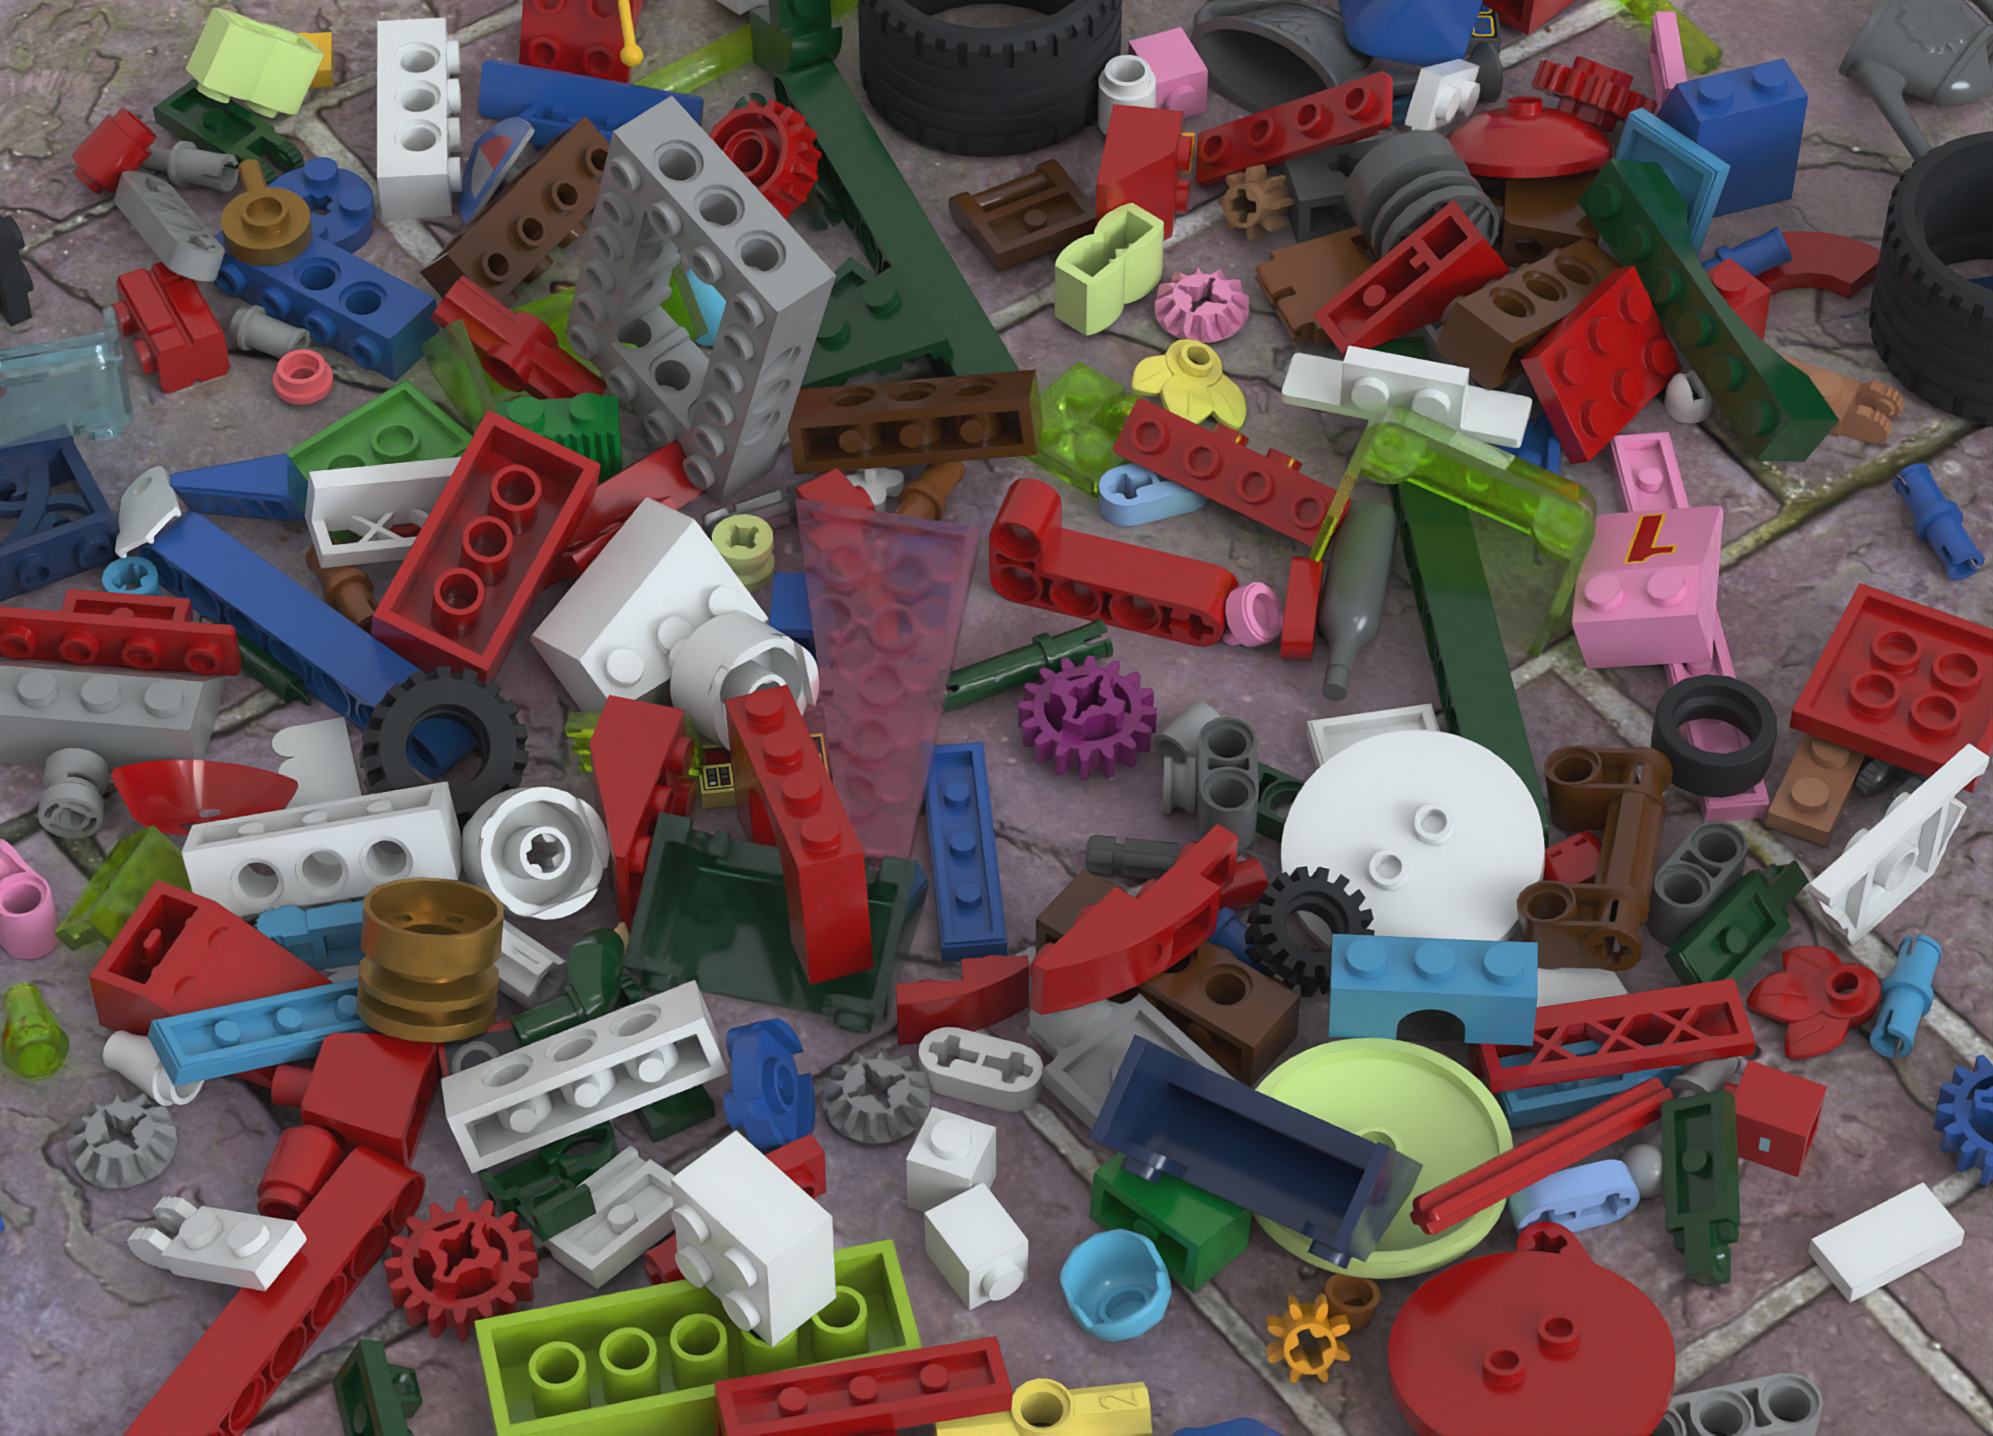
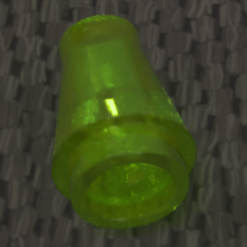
M30 983L17 984L6 991L2 1000L5 1010L2 1058L5 1064L22 1078L40 1080L50 1077L59 1071L65 1062V1057L69 1050L68 1036L44 1001L40 988Z

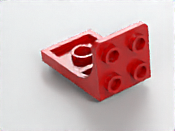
M523 0L519 64L622 83L630 82L631 67L626 66L620 57L621 50L624 47L617 0ZM629 0L634 36L644 0Z

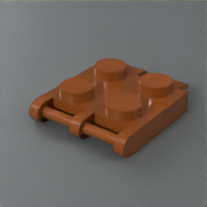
M1358 227L1270 251V261L1263 262L1255 268L1259 274L1255 276L1256 281L1271 305L1280 308L1276 313L1293 341L1301 342L1309 339L1314 341L1317 346L1333 342L1314 318L1313 314L1376 263L1371 261L1365 251L1366 249H1370L1377 262L1379 261L1371 243L1365 239Z

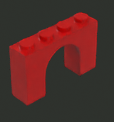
M788 685L758 690L751 694L724 700L737 817L755 857L779 851L786 887L791 942L809 984L873 969L864 852Z

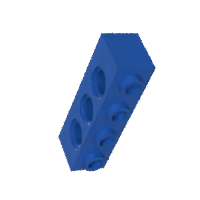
M222 230L214 236L225 250L217 279L214 280L215 286L230 297H238L253 306L263 307L267 316L294 327L308 330L310 338L314 342L322 346L327 345L350 357L366 370H374L396 382L441 341L439 326L430 320V317L437 308L435 297L315 234L312 235L309 246L302 254L293 260L274 266H254L243 263L227 251Z

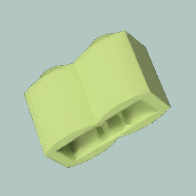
M213 8L185 70L199 82L197 90L207 97L222 103H229L231 97L245 100L244 104L251 110L270 118H276L278 111L297 115L324 53L310 40L294 32L277 26L259 23L228 10Z
M1128 203L1106 214L1097 224L1094 234L1084 236L1069 244L1060 253L1055 263L1054 317L1088 336L1104 330L1115 322L1120 316L1124 304L1139 300L1150 293L1157 286L1162 276L1164 221L1139 206Z

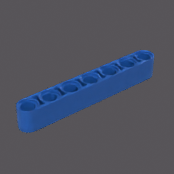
M195 511L185 512L156 534L153 544L146 542L139 548L140 557L150 560L156 566L159 584L177 598L191 599L192 609L201 615L210 617L216 624L226 623L233 626L239 634L246 637L250 642L257 645L302 678L304 681L303 689L336 713L345 717L346 720L363 732L374 709L384 698L386 692L397 682L400 685L407 680L410 674L420 671ZM431 718L420 722L410 732L406 742V755L411 767L422 775L437 780L479 746V743L472 732L461 723L447 718Z

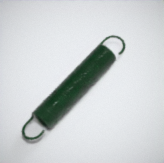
M201 615L199 618V623H202L201 620L203 618H207L213 624H216L213 619L206 615ZM236 631L241 658L240 669L283 700L290 701L301 694L308 702L303 698L300 701L307 706L312 705L309 697L302 691L304 684L302 678Z

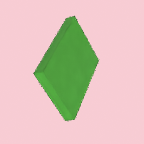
M406 379L288 450L285 454H288L308 481L309 472L462 457L472 436ZM350 530L328 532L331 542L334 538L341 544H345L358 536V534Z

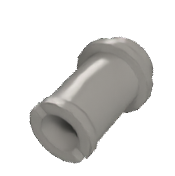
M258 305L251 306L250 308L245 306L239 308L233 316L229 328L230 339L236 341L239 349L247 352L254 348L280 359L285 354L294 350H308L310 343V333L308 330L294 327L267 316L265 309Z

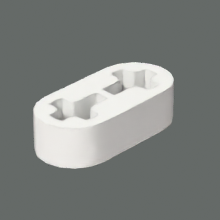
M953 1027L935 1029L927 1034L920 1043L918 1052L919 1071L926 1072L929 1089L937 1094L1009 1112H1018L1030 1108L1037 1103L1042 1095L1043 1063L1040 1056L1032 1048L1023 1044ZM948 1055L959 1057V1060H953L949 1067L938 1065V1063H944ZM1012 1072L1023 1074V1076H1018L1015 1079L1014 1084L1002 1081V1079H1008Z

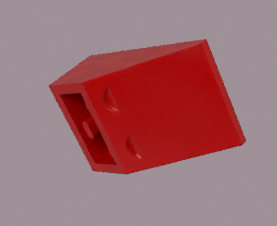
M609 695L589 746L596 813L604 824L610 848L607 866L608 876L619 923L625 922L632 940L641 916L650 917L655 908L659 890L657 876L661 866L670 867L674 860L678 844V830L676 828L680 818H689L695 806L697 781L689 779V770L694 755V739L686 737L684 710Z
M159 880L155 881L89 975L99 1025L116 1032L124 1030L141 1036H148L152 1020L334 983L216 901ZM295 1061L282 1064L292 1066ZM279 1064L231 1075L272 1089L273 1077Z

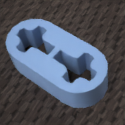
M1135 463L1108 470L1101 477L1098 488V507L1101 516L1109 523L1122 527L1137 526L1193 512L1202 508L1209 500Z
M1611 1159L1555 1172L1509 1196L1505 1205L1518 1236L1527 1226L1545 1221L1563 1225L1573 1233L1620 1220L1635 1209L1639 1203L1640 1194L1627 1165L1622 1161Z

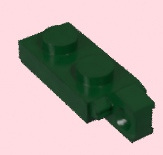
M1797 861L1777 866L1773 863L1762 872L1760 868L1752 869L1744 876H1741L1664 955L1683 986L1734 979L1737 985L1791 928L1787 921L1789 914L1785 907L1809 883L1808 878Z
M1725 1089L1664 1101L1661 1104L1665 1230L1674 1236L1676 1250L1680 1251V1253H1685L1686 1276L1702 1284V1287L1730 1283L1731 1251L1728 1244L1738 1243V1227L1741 1226L1735 1096Z

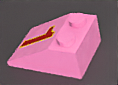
M1721 505L1599 514L1577 571L1572 626L1587 669L1712 661L1723 525Z

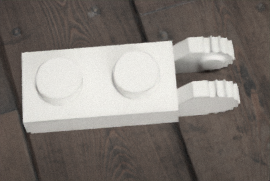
M164 1196L153 1208V1215L156 1216V1220L160 1222V1225L173 1234L176 1233L177 1236L171 1240L157 1229L138 1227L127 1239V1245L130 1247V1251L135 1254L134 1256H137L140 1261H144L147 1265L150 1264L153 1267L156 1265L158 1268L168 1269L173 1275L266 1291L303 1246L307 1237L296 1221L201 1206L197 1209L183 1198H171L170 1196L166 1198Z

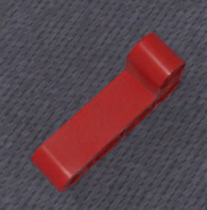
M1022 478L1010 485L989 534V579L994 590L1005 599L1018 604L1089 621L1099 618L1106 625L1188 645L1207 647L1215 645L1220 641L1227 624L1225 613L1226 600L1230 592L1239 587L1235 576L1221 566L1062 528V503L1060 496L1051 486L1037 479Z

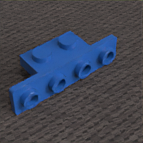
M488 59L482 64L478 112L483 117L504 120L519 116L526 120L535 130L527 143H532V148L540 152L557 134L584 116L589 119L610 143L614 130L670 96H673L702 128L704 100L699 96Z

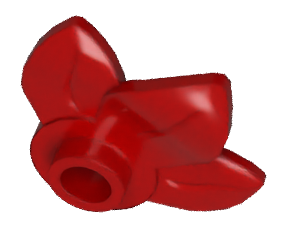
M1812 945L1783 951L1782 962L1785 972L1773 973L1761 979L1746 999V1006L1750 1011L1764 1017L1788 1023L1784 1041L1785 1056L1788 1060H1798L1814 1057L1840 1046L1849 1028L1860 1026L1873 1017L1880 1004L1882 991L1877 976L1869 968L1855 963L1843 964L1831 950ZM1855 989L1848 994H1839L1844 990Z

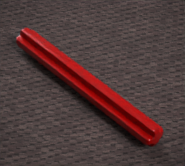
M1649 1078L1415 1197L1412 1201L1413 1211L1409 1214L1413 1225H1419L1425 1235L1433 1236L1662 1118L1661 1104L1664 1101L1673 1100V1092L1670 1088H1664L1658 1078Z

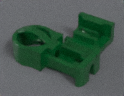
M607 1120L539 1147L537 1154L494 1177L486 1168L477 1173L485 1200L493 1201L494 1206L497 1205L499 1216L501 1217L513 1211L520 1216L542 1242H545L596 1214L590 1188L585 1183L580 1184L620 1153L614 1129L610 1121ZM595 1142L602 1144L596 1150L584 1155L571 1156L565 1154L572 1147L582 1143Z

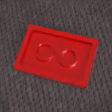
M1635 266L1615 269L1520 360L1570 464L1589 462L1671 381L1674 375L1683 369Z

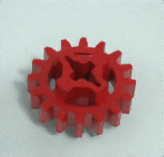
M1580 56L1575 58L1572 68L1560 63L1556 64L1548 60H1540L1531 84L1534 89L1544 92L1548 96L1560 99L1556 109L1573 113L1597 129L1610 133L1614 131L1617 121L1626 124L1629 112L1644 108L1654 115L1658 105L1655 100L1645 97L1641 93L1629 90L1634 78L1633 76Z
M458 1197L455 1203V1210L447 1213L444 1212L439 1204L436 1202L430 1204V1220L424 1223L420 1219L410 1216L406 1219L408 1237L392 1236L390 1240L392 1258L385 1260V1270L394 1308L404 1307L406 1322L411 1327L427 1319L430 1337L437 1339L446 1327H453L456 1329L458 1340L467 1341L470 1327L475 1326L474 1321L517 1313V1300L532 1301L534 1298L532 1279L539 1277L537 1253L534 1252L532 1233L530 1229L519 1231L517 1214L513 1211L497 1219L495 1217L493 1201L486 1200L478 1211H470L466 1198ZM501 1253L505 1256L508 1262L502 1261ZM416 1275L423 1278L424 1286L419 1282Z

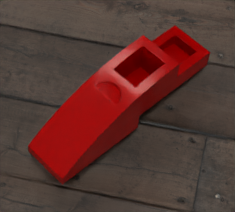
M1217 824L1198 843L1195 841L1189 842L1177 856L1174 865L1160 879H1150L1138 892L1136 898L1115 887L1096 906L1094 904L1087 905L1076 917L1072 928L1055 944L1052 942L1045 944L1034 957L1029 970V975L1032 978L1030 1009L1040 1015L1074 1009L1107 999L1138 986L1192 953L1216 932L1220 894L1234 881L1239 836Z

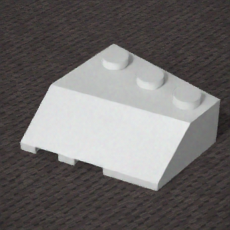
M646 497L531 635L530 641L595 729L609 695L661 705L671 699L670 681L672 669L669 666L670 651L678 640L690 637L697 628L708 620L736 610L745 611L764 623L767 622L768 617L695 519Z

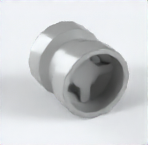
M66 748L54 752L47 758L44 765L42 780L46 790L42 793L39 801V823L45 830L56 836L68 839L91 836L100 830L104 820L105 804L102 796L108 787V764L101 756L85 749Z

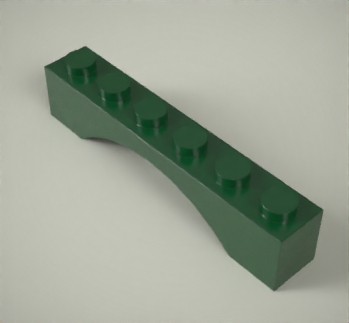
M1609 159L1577 202L1623 268L1635 266L1661 324L1756 461L1805 462L1838 423V417L1810 377L1759 338L1732 310L1714 287L1700 264L1690 239L1687 224L1688 204L1660 164L1656 162Z

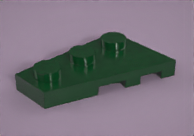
M893 265L826 307L800 389L845 386L849 378L874 370H878L881 376L903 370L901 362L931 353L935 360L954 354L941 329L897 267Z

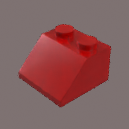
M1113 104L1096 184V226L1110 211L1122 205L1133 203L1164 221L1163 241L1173 236L1177 213L1187 214L1191 189V180L1181 178V171H1189L1192 154V136L1182 135L1183 111Z

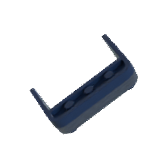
M1136 1034L1131 1041L1089 1136V1139L1125 1154L1120 1168L1156 1184L1159 1183L1163 1172L1168 1173L1312 1238L1308 1253L1344 1269H1347L1352 1257L1366 1262L1412 1192L1423 1167L1421 1163L1380 1142L1376 1144L1179 1057Z

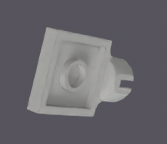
M1140 993L1132 1000L1123 1004L1104 999L1074 1009L1040 1015L1031 1009L1028 1014L1030 1019V1025L1026 1029L1028 1036L1053 1058V1061L1043 1068L1041 1083L1090 1129H1093L1135 1034L1179 1057L1234 1080L1231 1075Z

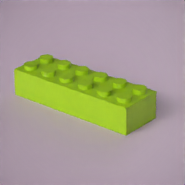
M893 1239L834 1250L836 1298L773 1347L753 1329L748 1332L740 1329L726 1313L722 1301L705 1285L702 1288H697L687 1279L476 1320L474 1322L480 1364L495 1436H714L715 1381L920 1349L922 1345Z

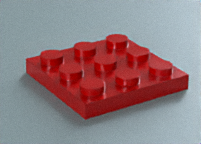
M1859 583L1792 709L1789 727L1929 778L1969 743L1991 757L1993 752V629ZM1981 775L1970 781L1963 790L1973 793Z

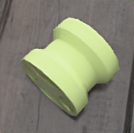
M748 514L733 515L717 524L712 533L713 545L748 592L764 588L771 582L775 572L774 555L772 553L774 548L773 530L769 524L757 516Z

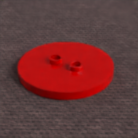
M1515 1251L1485 1255L1459 1263L1438 1273L1419 1287L1404 1303L1391 1328L1388 1342L1390 1389L1401 1414L1420 1436H1649L1662 1421L1673 1396L1676 1368L1675 1347L1668 1324L1661 1312L1639 1288L1625 1278L1600 1265L1572 1256L1539 1251Z

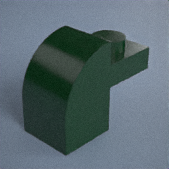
M769 0V5L749 10L753 63L770 75L774 76L775 73L788 71L827 58L835 61L838 57L842 45V25L831 19L830 0Z

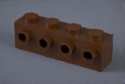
M586 116L557 134L420 271L421 275L442 298L445 297L455 282L464 275L509 309L520 297L513 289L522 280L527 285L532 283L553 264L554 261L548 255L556 245L561 250L566 248L588 228L582 219L590 211L594 213L610 143Z

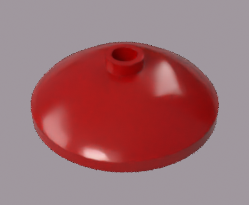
M1522 96L1510 98L1507 100V107L1477 114L1445 136L1465 162L1470 174L1503 178L1564 176L1600 168L1613 157L1612 142L1602 131L1573 113L1542 107V99L1538 97Z

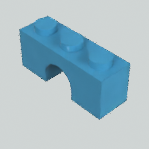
M1349 934L1332 935L1328 1037L1396 1040L1397 1026L1404 1016L1419 1010L1434 1009L1449 1012L1457 1016L1464 1023V1043L1533 1045L1538 999L1537 942Z

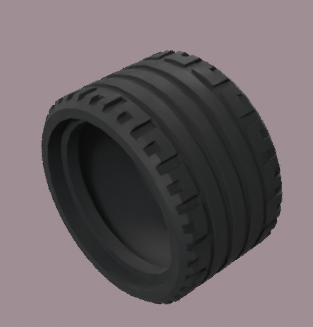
M858 0L860 75L863 89L867 92V98L871 105L877 107V113L883 119L888 120L892 127L915 141L942 151L966 156L1003 157L1030 153L1050 147L1084 130L1085 126L1098 118L1099 76L1111 59L1121 55L1122 0ZM973 4H1006L1029 8L1048 15V17L1032 23L1005 28H975L947 23L931 16L948 9Z
M1993 131L1956 138L1929 150L1926 155L1916 159L1912 163V167L1906 169L1900 176V181L1895 184L1891 199L1889 200L1870 303L1869 327L1872 329L1871 338L1873 344L1878 347L1877 353L1880 359L1887 364V369L1890 373L1898 378L1901 384L1909 391L1944 412L1969 421L1993 426V290L1970 282L1947 267V265L1965 261L1993 259Z

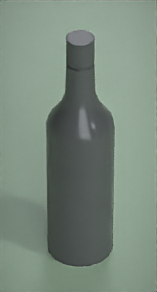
M1360 499L1351 501V505L1333 540L1318 613V628L1329 644L1322 694L1327 699L1333 701H1340L1346 698L1356 653L1360 648L1371 643L1380 627L1399 529V519L1396 512L1388 505L1376 500Z

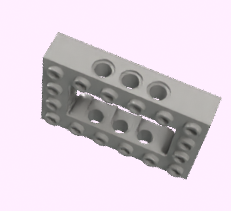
M670 96L612 133L565 334L573 351L581 359L589 360L605 377L606 384L612 395H618L619 402L628 403L644 421L649 436L656 444L664 446L677 441L681 445L687 457L683 460V469L687 478L697 489L705 490L720 505L774 470L836 274L676 99ZM709 222H715V223H718V224H720V225H722V226H716V225L710 224ZM678 248L689 259L690 266L699 280L707 285H712L726 300L710 360L689 338L690 334L683 326L679 327L660 306L671 296L672 289L669 287L673 267L678 265L681 256L677 253ZM748 266H753L763 271H756L749 268ZM622 343H631L639 348H630ZM667 385L675 388L677 391H668L661 386Z

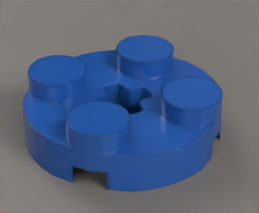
M317 157L310 159L303 168L287 172L267 185V187L282 188L296 193L307 203L310 212L316 210L327 211V215L320 216L317 213L310 214L313 234L351 254L360 249L369 240L373 232L372 221L375 217L373 192L370 186L357 174L338 168L337 163L331 158Z
M779 1018L753 1022L729 1029L726 1037V1046L731 1060L733 1088L728 1089L724 1096V1110L729 1125L734 1130L745 1129L753 1146L763 1155L810 1133L813 1134L815 1123L814 1086L811 1073L798 1075L792 1054L803 1053L804 1050L793 1029Z

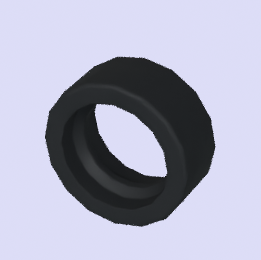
M1704 674L1686 678L1667 689L1656 706L1651 735V748L1662 752L1671 761L1673 766L1671 783L1678 788L1698 796L1718 798L1745 793L1762 781L1771 766L1777 738V716L1769 700L1750 684L1730 676ZM1702 718L1721 720L1740 729L1749 737L1751 744L1742 750L1730 753L1707 752L1690 745L1678 734L1676 728L1685 722Z

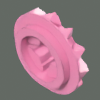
M1197 266L1189 276L1174 271L1170 283L1159 284L1154 312L1162 328L1179 339H1194L1203 343L1216 342L1234 335L1244 326L1249 314V296L1243 294L1241 281L1237 279L1226 280L1222 269L1210 275L1203 274ZM1203 297L1212 299V302H1205L1201 307H1197L1195 312H1192V302H1199Z

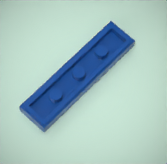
M983 742L919 746L942 962L961 961V959L983 958L988 955L1008 956Z

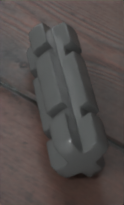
M804 480L787 486V493L784 494L781 493L780 489L734 503L732 504L733 510L729 512L725 506L706 512L702 516L703 531L712 542V533L717 524L725 518L741 514L753 515L763 519L772 530L791 523L790 517L795 516L797 520L796 488L809 481Z
M1092 835L1088 840L1086 848V870L1095 874L1112 875L1113 869L1122 870V876L1158 880L1174 865L1181 850L1177 849L1178 843L1125 838V844L1116 843V837Z

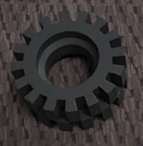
M1307 866L1296 867L1290 877L1287 872L1277 876L1272 885L1269 884L1258 899L1246 923L1251 925L1244 933L1245 944H1255L1248 954L1252 964L1254 965L1264 960L1267 966L1261 973L1272 977L1275 974L1279 975L1291 990L1295 985H1300V997H1312L1318 988H1320L1322 996L1330 993L1332 944L1328 950L1319 953L1310 952L1298 946L1287 932L1286 923L1290 914L1297 911L1313 913L1328 925L1332 935L1374 936L1375 930L1367 929L1374 920L1371 908L1359 910V906L1366 898L1360 889L1349 896L1344 891V888L1350 880L1340 874L1336 881L1331 883L1327 881L1330 869L1318 867L1312 876H1309Z

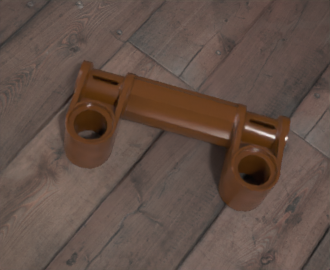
M1579 745L1565 746L1551 753L1544 763L1550 816L1553 823L1565 831H1604L1595 884L1562 883L1548 880L1539 881L1527 886L1520 892L1517 898L1522 942L1538 943V968L1548 970L1587 968L1613 972L1625 971L1634 967L1641 959L1643 943L1638 932L1639 927L1648 919L1657 855L1667 809L1662 795L1663 791L1671 784L1673 766L1671 761L1662 752L1648 747L1589 748ZM1639 765H1642V775L1639 781L1636 770ZM1617 937V942L1620 945V949L1618 952L1615 953L1613 952V949L1615 944V938Z

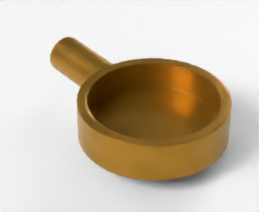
M247 159L241 162L238 166V172L244 193L231 200L221 216L223 239L227 251L237 260L254 266H274L293 260L306 250L313 235L310 210L307 203L292 191L267 187L259 161Z

